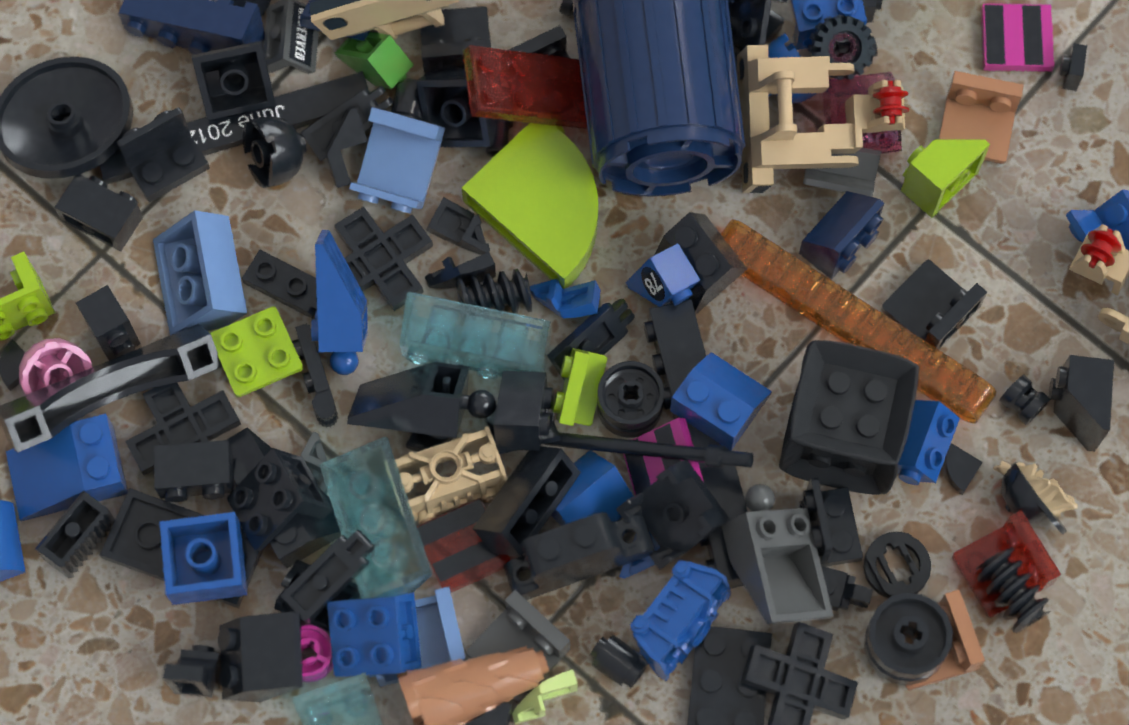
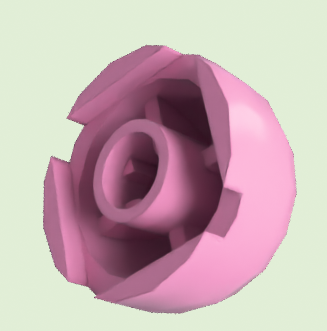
M61 338L45 339L34 344L24 354L19 365V383L24 394L27 395L92 368V363L89 356L75 343Z

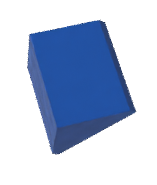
M589 450L574 463L581 473L551 515L560 526L597 513H607L612 522H617L622 517L616 509L634 496L615 465Z

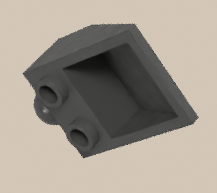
M764 484L752 486L745 495L746 505L752 512L743 513L722 525L730 563L766 623L769 625L833 617L817 547L814 544V536L807 508L771 510L775 503V495L772 489Z

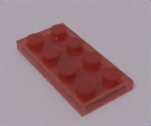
M469 45L463 50L471 116L588 129L579 59Z

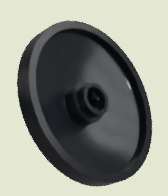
M85 57L55 58L27 69L17 76L0 95L1 153L19 171L39 178H67L96 168L119 149L117 141L131 129L133 103L126 84L119 74L108 65Z

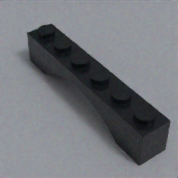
M197 324L0 406V422L7 440L18 453L53 438L79 418L113 401L154 387L192 380L222 367V364L217 355L218 353L211 334L200 324Z

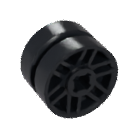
M625 361L613 365L603 374L598 385L597 412L602 424L610 432L620 437L635 438L651 431L659 422L663 409L664 386L660 376L654 369L641 362Z

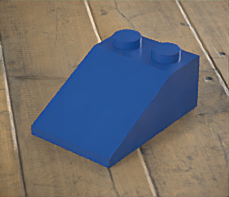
M107 414L75 421L53 438L18 453L14 448L6 451L20 521L67 510L82 491L88 493L98 502L123 496L128 492L115 429Z

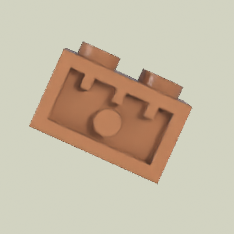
M954 71L948 88L939 139H985L990 143L984 160L1004 164L1008 156L1015 112L1022 98L1024 85Z
M960 590L945 593L938 603L948 615L952 626V647L935 674L924 682L905 685L907 690L917 689L976 671L985 662ZM905 636V642L912 644L913 640L909 636Z

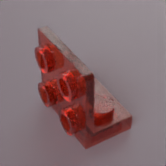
M1022 510L1010 516L1003 527L954 552L952 555L954 562L989 618H993L1006 611L1009 607L997 608L994 605L1000 593L994 595L986 593V589L992 581L980 583L977 580L983 568L978 570L976 568L993 555L1013 547L1015 551L1009 557V561L1022 559L1024 563L1017 573L1030 572L1032 576L1027 581L1026 586L1030 587L1039 584L1041 588L1037 593L1052 586L1061 576V573Z

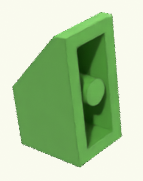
M369 32L365 41L348 38L334 53L357 73L363 71L365 79L374 86L379 87L383 85L384 88L388 89L397 87L399 83L403 82L407 77L406 73L414 66L390 35Z

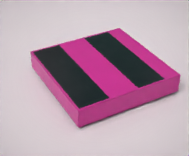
M982 4L983 71H1053L1054 48L1051 5Z
M676 418L632 439L693 446L687 422L684 418ZM623 454L635 496L657 481L656 477L666 468L683 461ZM689 461L703 481L698 462Z

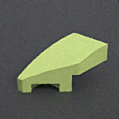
M572 669L551 677L528 693L512 712L515 725L546 716L543 701L577 691L578 683L574 670Z

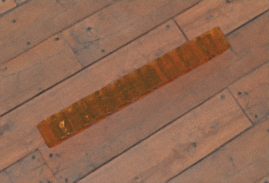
M732 219L721 232L723 238L747 267V270L741 274L743 277L844 343L883 351L914 362L919 366L917 390L933 401H940L962 420L972 424L977 423L996 396L997 392L989 382L746 224Z

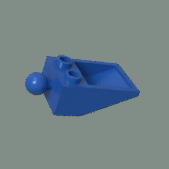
M322 230L315 243L317 311H315V319H312L311 336L312 341H318L319 352H332L330 365L333 371L340 375H349L358 367L359 358L356 352H363L368 336L367 299L329 230Z

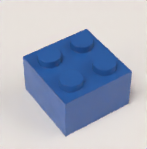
M235 512L160 521L165 592L172 605L248 595L241 525Z

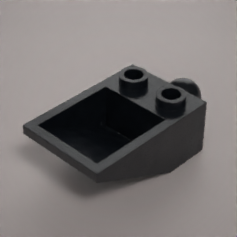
M431 362L361 384L349 412L347 424L427 434L437 439L457 438L465 410H468L475 418L485 419L495 411L496 401L494 396L486 390H476L467 395L470 366Z

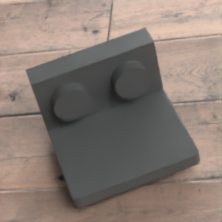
M514 590L505 600L506 609L466 650V654L472 659L527 646L528 649L533 648L535 652L542 650L550 672L571 650L570 640L523 596ZM534 688L516 695L513 699L516 702H521Z

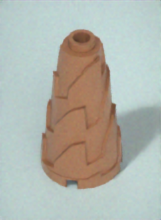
M527 646L503 653L487 654L468 660L458 659L420 670H407L404 673L397 674L414 725H465L498 705L508 702L516 695L540 685V681L544 680L543 674L549 672V668L542 650L535 652L533 648L528 649Z

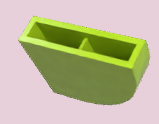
M539 113L462 187V198L468 207L550 280L558 279L561 287L564 289L570 287L578 278L591 256L598 230V193L594 176L583 154L565 135L564 129L554 119L548 120Z

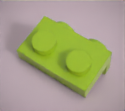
M572 348L570 356L565 355L560 377L565 378L562 392H556L552 412L557 413L556 419L559 423L573 426L574 423L586 426L592 425L597 406L598 385L605 372L607 363L605 355Z

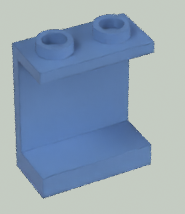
M372 107L368 121L374 123L357 183L351 182L349 189L359 192L358 199L378 204L379 198L392 202V209L411 214L412 208L423 209L445 128Z

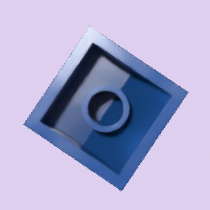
M710 352L690 371L672 397L670 411L678 417L686 419V422L732 451L770 397L772 391Z

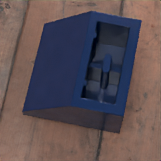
M846 191L802 240L799 254L831 280L839 271L843 274L846 273L856 261L857 257L854 254L860 247L863 246L867 249L878 236L879 231L877 229L884 219L881 217V213L885 203L878 198Z

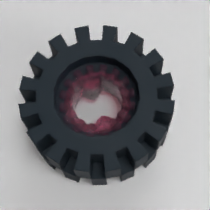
M844 15L829 16L824 19V23H818L815 26L816 32L810 35L809 39H812L811 45H808V51L812 54L810 57L830 56V63L854 64L853 74L829 76L838 80L844 78L848 80L853 79L854 75L863 74L865 72L863 69L866 66L870 67L872 64L870 58L871 55L875 56L876 50L873 49V44H876L875 38L871 37L870 33L872 31L870 28L865 26L864 22L859 19ZM845 37L850 43V50L848 53L842 52L838 57L834 53L833 44L835 41L841 42Z

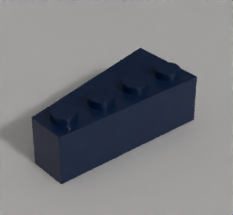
M124 0L118 12L124 29L131 35L136 37H144L145 35L156 39L166 47L175 48L178 46L187 49L193 55L257 41L263 43L265 36L258 4L246 2L244 7L233 5V0H217V2L211 0Z

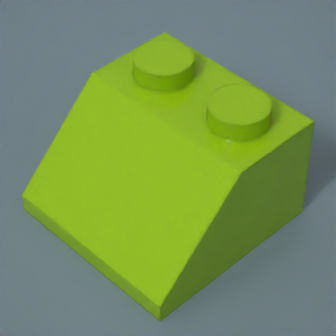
M934 139L926 148L922 145L919 146L907 160L910 165L902 175L905 179L901 192L933 218L979 173L990 143L985 139Z

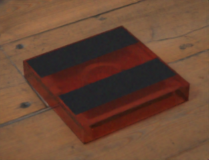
M481 498L414 527V532L440 587H449L450 593L504 569L503 565L510 561L509 555L492 553L472 529L486 510Z

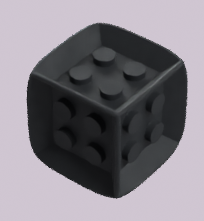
M811 341L807 345L803 357L800 380L789 414L779 468L791 476L806 481L818 477L821 485L833 488L848 487L849 491L862 494L879 495L888 493L897 477L898 462L902 456L910 428L918 388L919 366L908 359L879 350L837 341Z

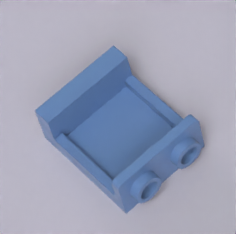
M450 588L436 589L434 596L415 600L422 667L414 670L458 659L466 660ZM399 673L368 675L369 678H377L379 687L399 683L397 677Z

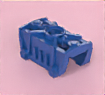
M680 560L672 568L673 576L646 612L643 615H637L630 624L633 637L638 644L643 659L648 663L653 672L666 682L669 679V674L675 670L677 663L682 664L692 648L702 642L712 622L719 615L717 610L731 596L730 585L723 574L713 568L690 561Z

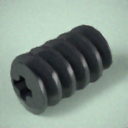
M513 269L511 280L508 279L504 271L499 272L497 282H494L490 273L485 274L483 285L479 283L476 276H471L469 287H466L461 278L456 280L461 319L463 318V313H467L471 322L476 321L478 310L482 312L485 319H490L492 308H495L499 317H503L505 307L508 305L515 315L518 314L520 303H523L528 312H532V300L527 273L525 278H523L518 269Z
M1010 547L987 559L976 570L983 568L977 578L980 583L992 581L986 589L988 595L1000 593L994 605L997 608L1009 606L1003 618L1005 620L1018 619L1011 629L1014 633H1018L1030 627L1051 611L1044 612L1043 610L1049 601L1048 597L1037 600L1034 597L1041 588L1039 584L1030 587L1026 586L1032 574L1030 572L1017 573L1024 563L1022 559L1009 561V557L1015 551L1013 547Z

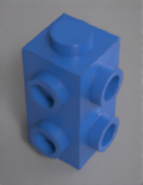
M915 400L906 444L898 462V478L905 483L911 485H919L920 482L936 483L960 420L956 414L940 401Z

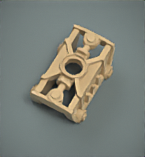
M489 426L475 433H464L460 438L416 453L411 451L393 461L391 459L386 460L404 514L412 520L418 521V524L423 525L433 521L436 515L468 505L479 499L482 502L491 503L507 481V475ZM452 460L457 465L456 472L450 477H442L436 472L438 464ZM479 461L484 464L497 463L499 468L480 476L468 472V470L474 469L473 463ZM423 481L424 485L432 483L425 495L405 501L403 495L410 492L415 483Z

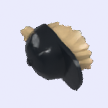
M1002 460L1000 465L994 466V470L1004 475L1001 482V494L1005 500V508L1008 512H1012L1019 520L1025 523H1035L1048 518L1060 533L1064 535L1067 532L1058 517L1061 516L1062 512L1075 510L1078 506L1075 503L1074 497L1064 493L1057 480L1043 478V470L1039 469L1036 471V464L1025 466L1022 462H1014L1010 465Z

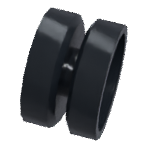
M902 593L889 597L877 607L865 631L864 650L868 663L879 676L893 684L913 685L926 681L939 670L952 647L953 630L948 615L936 601L923 594ZM905 636H909L913 640L912 644L905 642Z

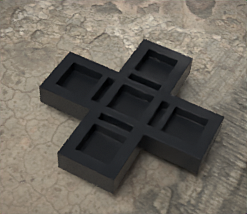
M364 206L334 225L336 232L351 251V254L345 257V260L362 291L375 284L393 311H396L424 292L422 285L406 264L433 247V241L413 214L384 233Z
M171 383L154 387L142 394L158 424L125 442L142 474L145 476L154 471L153 446L208 442L241 425V422L223 390L190 407L178 383Z
M797 622L793 625L786 655L757 644L750 647L741 682L775 695L767 725H810L814 709L843 720L850 717L858 682L824 670L833 634L805 623Z

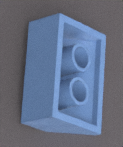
M194 210L153 239L170 335L200 324L207 331L223 328L247 314L229 216Z

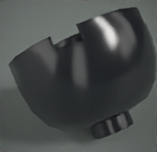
M275 116L254 118L244 124L242 134L243 149L245 154L251 152L255 165L249 164L248 167L255 181L262 188L274 187L290 181L299 172L303 162V154L307 150L303 135L298 133L295 127L287 120Z

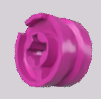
M303 625L300 627L301 655L306 648H313L316 654L315 658L311 656L306 658L305 661L302 658L303 682H317L325 678L333 669L331 640L329 635L321 628L313 625Z

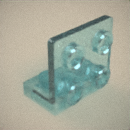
M366 673L292 698L302 725H383Z

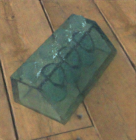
M407 292L400 349L402 356L406 357L408 361L421 365L427 364V362H440L470 366L469 370L476 371L477 375L487 379H497L498 376L502 377L503 371L545 372L548 360L547 354H549L551 347V321Z
M382 437L319 464L341 535L348 539L354 532L360 530L375 545L373 551L366 557L369 561L368 566L355 578L361 599L386 597L416 591L432 576V572L388 437Z

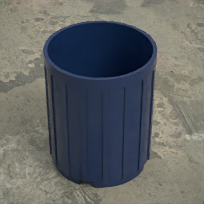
M572 0L592 167H595L598 171L600 182L602 184H606V180L612 182V190L623 194L668 196L691 192V183L707 179L708 186H712L733 175L742 163L741 156L743 147H745V137L728 0Z

